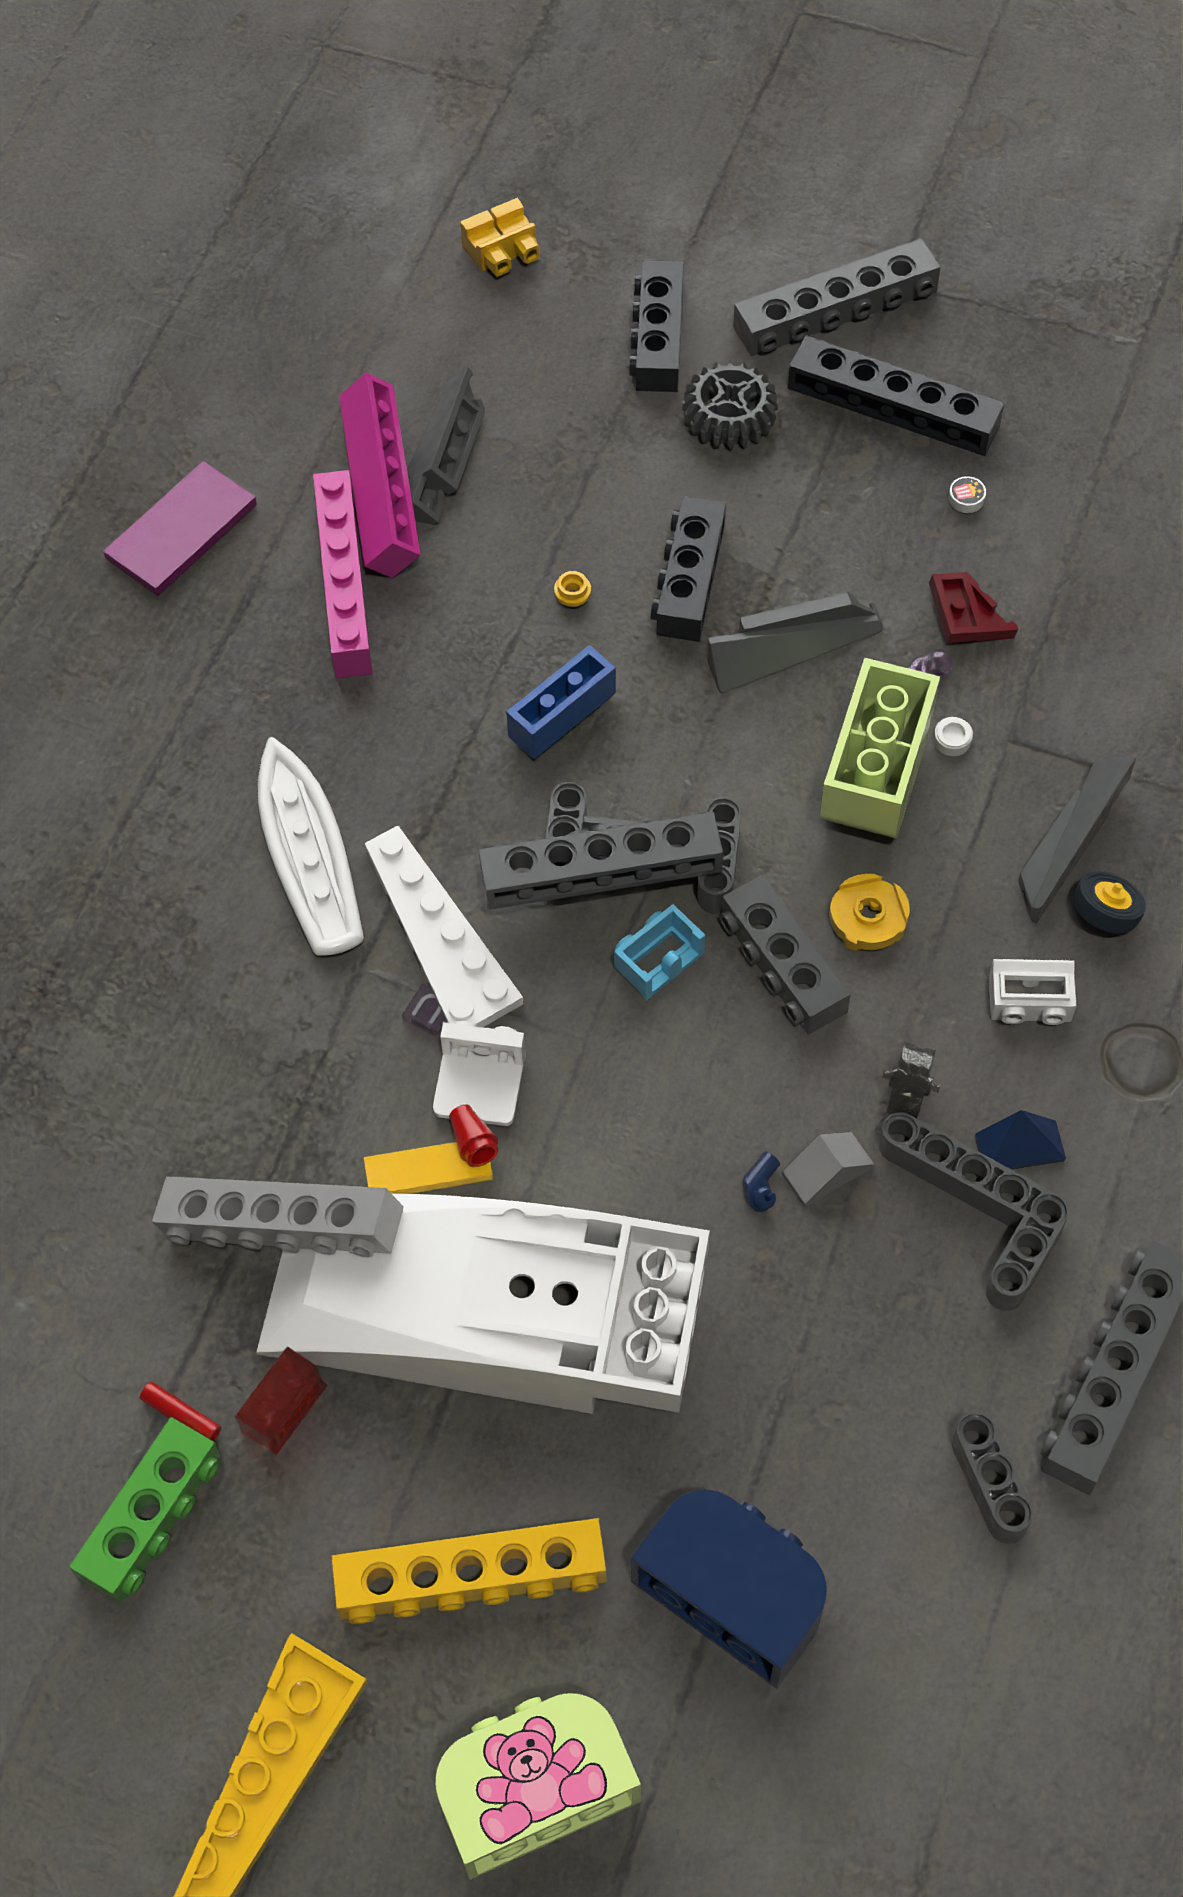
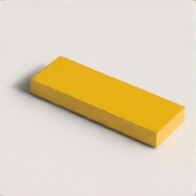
M456 1142L364 1157L368 1187L387 1188L392 1194H412L493 1180L491 1163L489 1162L479 1167L470 1166L467 1161L461 1159Z

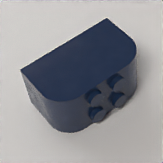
M696 1490L686 1493L669 1506L631 1557V1582L767 1683L778 1689L819 1628L827 1594L824 1573L817 1561L802 1549L803 1543L799 1538L786 1529H781L778 1532L764 1522L766 1520L764 1514L750 1503L744 1502L741 1505L731 1497L713 1490Z

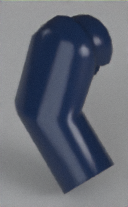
M764 1152L745 1175L742 1182L748 1204L754 1210L760 1212L767 1211L776 1202V1195L771 1192L768 1180L780 1166V1162L774 1155L768 1152Z

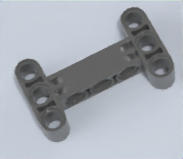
M564 782L559 784L552 792L545 838L566 836L574 831L591 832L603 830L612 825L628 826L644 822L587 816L586 792L583 787L577 783ZM719 797L712 800L706 809V813L714 812L723 854L726 855L723 857L722 872L689 877L698 879V904L701 909L711 914L721 913L722 896L734 889L741 808L736 801L727 797ZM566 805L576 806L570 809L563 808ZM719 820H726V821H729V823H727V824H721V823H718L717 821H719ZM674 843V844H671V845L674 846V847H683V846H685V845L682 844V843ZM635 849L632 852L641 854L645 853L646 851L643 849ZM598 855L593 858L597 860H603L608 857ZM561 861L556 862L554 865L565 866L569 863ZM719 887L723 890L714 892L708 888Z

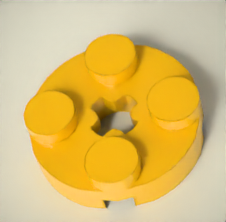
M859 874L848 878L839 886V890L832 898L829 916L833 930L843 940L847 948L854 951L861 949L878 950L901 940L908 922L910 907L905 892L896 883L892 886L890 883L882 881V876L876 874ZM869 905L871 910H879L880 912L875 915V918H866L861 915L863 913V906Z

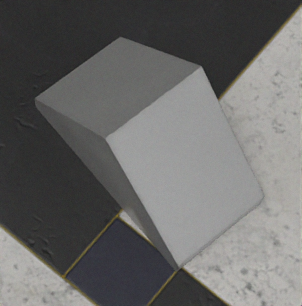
M852 1132L821 1134L782 1171V1175L803 1206L806 1207L874 1168V1163Z

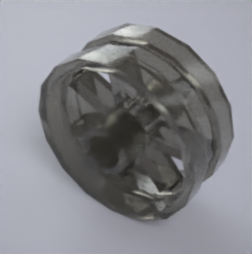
M905 1042L898 1067L894 1066L892 1072L884 1070L882 1078L890 1080L889 1086L893 1087L887 1113L903 1112L918 1119L924 1096L929 1097L930 1091L939 1093L940 1085L934 1084V1077L930 1076L936 1050L918 1048L915 1044Z

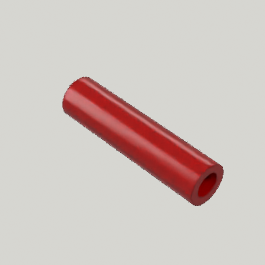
M153 1381L147 1383L141 1391L139 1399L170 1419L172 1417L213 1442L219 1436L222 1429L220 1425Z

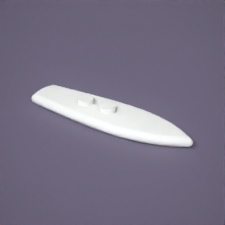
M270 737L263 752L258 776V808L269 853L289 902L314 954L317 956H327L343 953L361 944L364 936L353 880L337 821L320 784L307 766L290 749L275 738Z

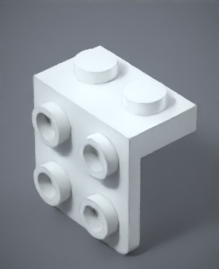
M458 1021L454 1024L443 1022L440 1036L443 1057L433 1102L435 1116L450 1119L449 1115L454 1108L468 1104L485 1124L511 1125L514 1121L526 1056L524 1033L505 1026L491 1029L477 1027L475 1024L467 1021Z

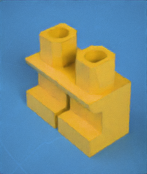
M518 198L491 208V215L487 210L460 221L462 246L482 272L490 269L498 277L508 273L512 268L511 260L520 257L527 264L539 259V245L536 241L535 224L529 223L525 217L523 205Z

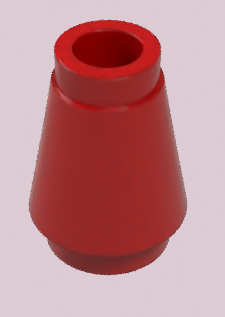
M463 1104L454 1108L449 1118L461 1159L467 1161L473 1167L483 1166L491 1162L498 1154V1138L477 1113L473 1111L470 1105Z

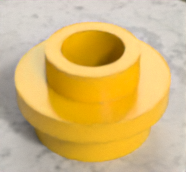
M565 572L555 583V597L565 606H580L590 598V582L580 572Z

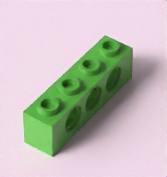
M171 1417L69 1566L76 1578L119 1605L123 1603L127 1595L132 1597L141 1587L145 1578L143 1571L153 1557L156 1559L160 1557L170 1541L169 1532L177 1520H184L192 1510L195 1503L194 1495L203 1482H210L216 1474L220 1465L219 1457L221 1455L215 1442ZM171 1469H185V1474L179 1481L174 1483L164 1481L166 1474ZM148 1505L160 1506L159 1513L153 1519H139L141 1511ZM125 1542L135 1543L134 1550L128 1557L122 1559L114 1557L115 1550L120 1544Z

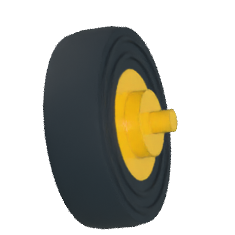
M1091 872L1085 875L1080 880L1073 896V903L1079 915L1092 926L1109 933L1123 934L1134 930L1141 921L1146 909L1144 897L1133 884L1118 875L1108 872Z

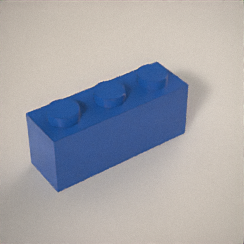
M590 645L587 646L506 711L508 737L533 759L537 758L616 693V667Z

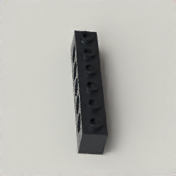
M805 336L789 366L788 389L982 456H986L1001 424L1004 402L809 336Z

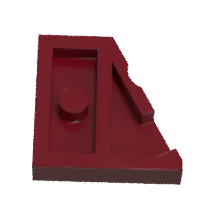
M968 572L932 574L929 586L947 643L1015 638L1018 632L1017 625L1013 621L1006 623L995 611L998 604L988 594L981 591L979 584Z

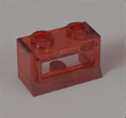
M287 1346L235 1415L241 1432L277 1455L327 1387V1384L320 1377L317 1365Z

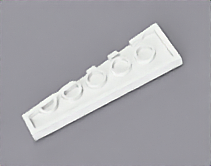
M399 826L366 842L365 850L385 894L390 899V905L406 933L407 941L421 965V971L436 996V1003L438 1007L439 1005L441 1007V1014L445 1022L454 1024L458 1021H467L475 1024L477 1027H485L522 1006L523 996Z

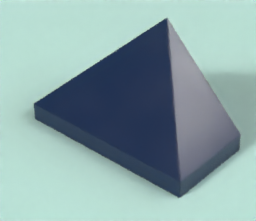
M1023 1110L975 1134L978 1151L1011 1170L1064 1162L1066 1159L1056 1121Z

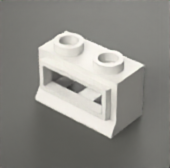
M993 959L989 974L991 1020L1003 1021L1006 1024L1042 1021L1048 1025H1059L1064 1022H1071L1076 1009L1074 961ZM1005 980H1022L1025 987H1035L1039 984V981H1061L1063 994L1005 993Z

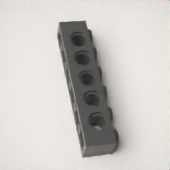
M921 238L734 303L733 328L750 356L769 352L776 347L793 341L803 340L805 336L831 330L844 323L865 318L870 314L887 308H894L901 303L915 298L925 297L937 291L941 267Z
M692 812L678 818L666 820L654 818L641 824L628 826L612 825L603 830L591 832L574 831L566 836L547 839L536 837L527 842L510 845L498 843L485 849H478L488 910L722 872L723 850L714 812L703 814ZM674 843H682V844H684L685 846H683V847H674V846H672L671 844H674ZM635 849H643L646 852L638 854L632 851ZM603 855L608 858L603 860H597L593 857ZM561 861L569 863L565 866L554 865L556 862ZM518 868L529 869L528 871L523 873L515 871Z
M1152 1240L1147 1253L1138 1250L1128 1270V1273L1135 1276L1129 1289L1121 1285L1111 1306V1309L1118 1313L1112 1324L1106 1321L1103 1322L1093 1343L1100 1347L1099 1353L1095 1360L1086 1357L1076 1378V1381L1082 1383L1083 1386L1077 1397L1070 1393L1068 1394L1058 1415L1059 1418L1065 1420V1423L1059 1434L1051 1430L1040 1452L1041 1455L1047 1457L1042 1472L1089 1496L1102 1473L1183 1301V1254ZM1148 1286L1157 1289L1161 1294V1298L1149 1297L1142 1288ZM1136 1322L1142 1326L1145 1333L1134 1334L1127 1329L1125 1323ZM1113 1357L1119 1358L1126 1363L1128 1369L1124 1371L1116 1370L1109 1364L1108 1359ZM1101 1394L1105 1396L1111 1406L1103 1408L1095 1405L1090 1395ZM1077 1430L1087 1432L1091 1436L1093 1443L1090 1445L1078 1443L1074 1439L1072 1432Z

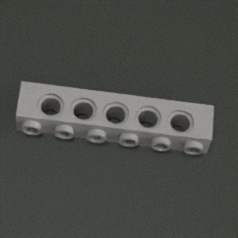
M166 1176L152 1223L165 1233V1238L168 1241L179 1245H188L190 1241H200L214 1247H224L226 1243H231L253 1250H259L262 1246H275L288 1252H297L299 1248H309L323 1254H335L336 1250L350 1251L363 1257H371L374 1253L391 1254L404 1206L387 1188Z

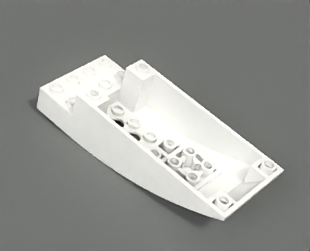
M393 1194L404 1206L391 1254L374 1253L371 1257H363L350 1251L336 1250L335 1254H323L309 1248H299L297 1252L284 1250L282 1252L257 1348V1355L590 1414L594 1412L596 1398L678 1413L680 1411L708 1255L709 1230L589 1210L527 1202L444 1195ZM519 1276L529 1277L535 1284L533 1293L526 1298L515 1297L509 1290L510 1283L514 1278ZM562 1283L573 1285L578 1292L576 1301L568 1306L557 1304L552 1297L553 1290Z

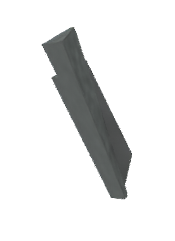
M469 367L449 378L407 468L416 522L432 525L439 522L444 492L449 495L458 490L484 416L485 408L482 399L474 398L469 384V380L473 376L472 370Z
M842 593L741 617L738 634L708 638L707 660L719 692L725 693L879 633L883 629V623L874 603L862 605L859 604L855 595Z

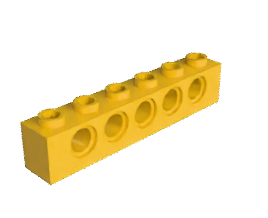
M599 1518L332 1555L336 1608L340 1619H348L351 1624L368 1623L376 1619L375 1615L393 1613V1616L398 1618L418 1615L422 1608L438 1606L440 1611H454L464 1608L465 1602L483 1600L485 1605H497L508 1602L510 1600L509 1596L527 1594L528 1598L531 1599L552 1596L556 1589L572 1587L573 1592H588L597 1589L599 1583L607 1582ZM561 1552L567 1554L571 1558V1562L563 1569H554L547 1564L548 1558L554 1553ZM511 1559H520L527 1564L525 1571L516 1576L506 1574L503 1571V1566ZM467 1565H476L482 1569L481 1576L473 1582L461 1580L458 1577L459 1572ZM421 1572H434L438 1576L435 1584L429 1588L417 1587L414 1584V1580ZM381 1577L391 1579L393 1585L387 1593L377 1595L370 1591V1586L374 1580Z

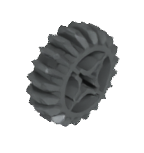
M730 360L727 366H721L716 362L713 370L703 367L700 375H693L690 384H687L684 391L682 410L684 411L686 425L691 426L693 435H701L703 443L713 440L716 448L721 444H727L731 450L734 444H740L745 448L748 440L758 444L761 435H768L771 426L776 421L779 401L776 395L775 384H770L768 374L760 375L758 367L748 370L745 362L740 366H733ZM711 398V403L705 406L704 404ZM755 404L756 408L750 412V406Z

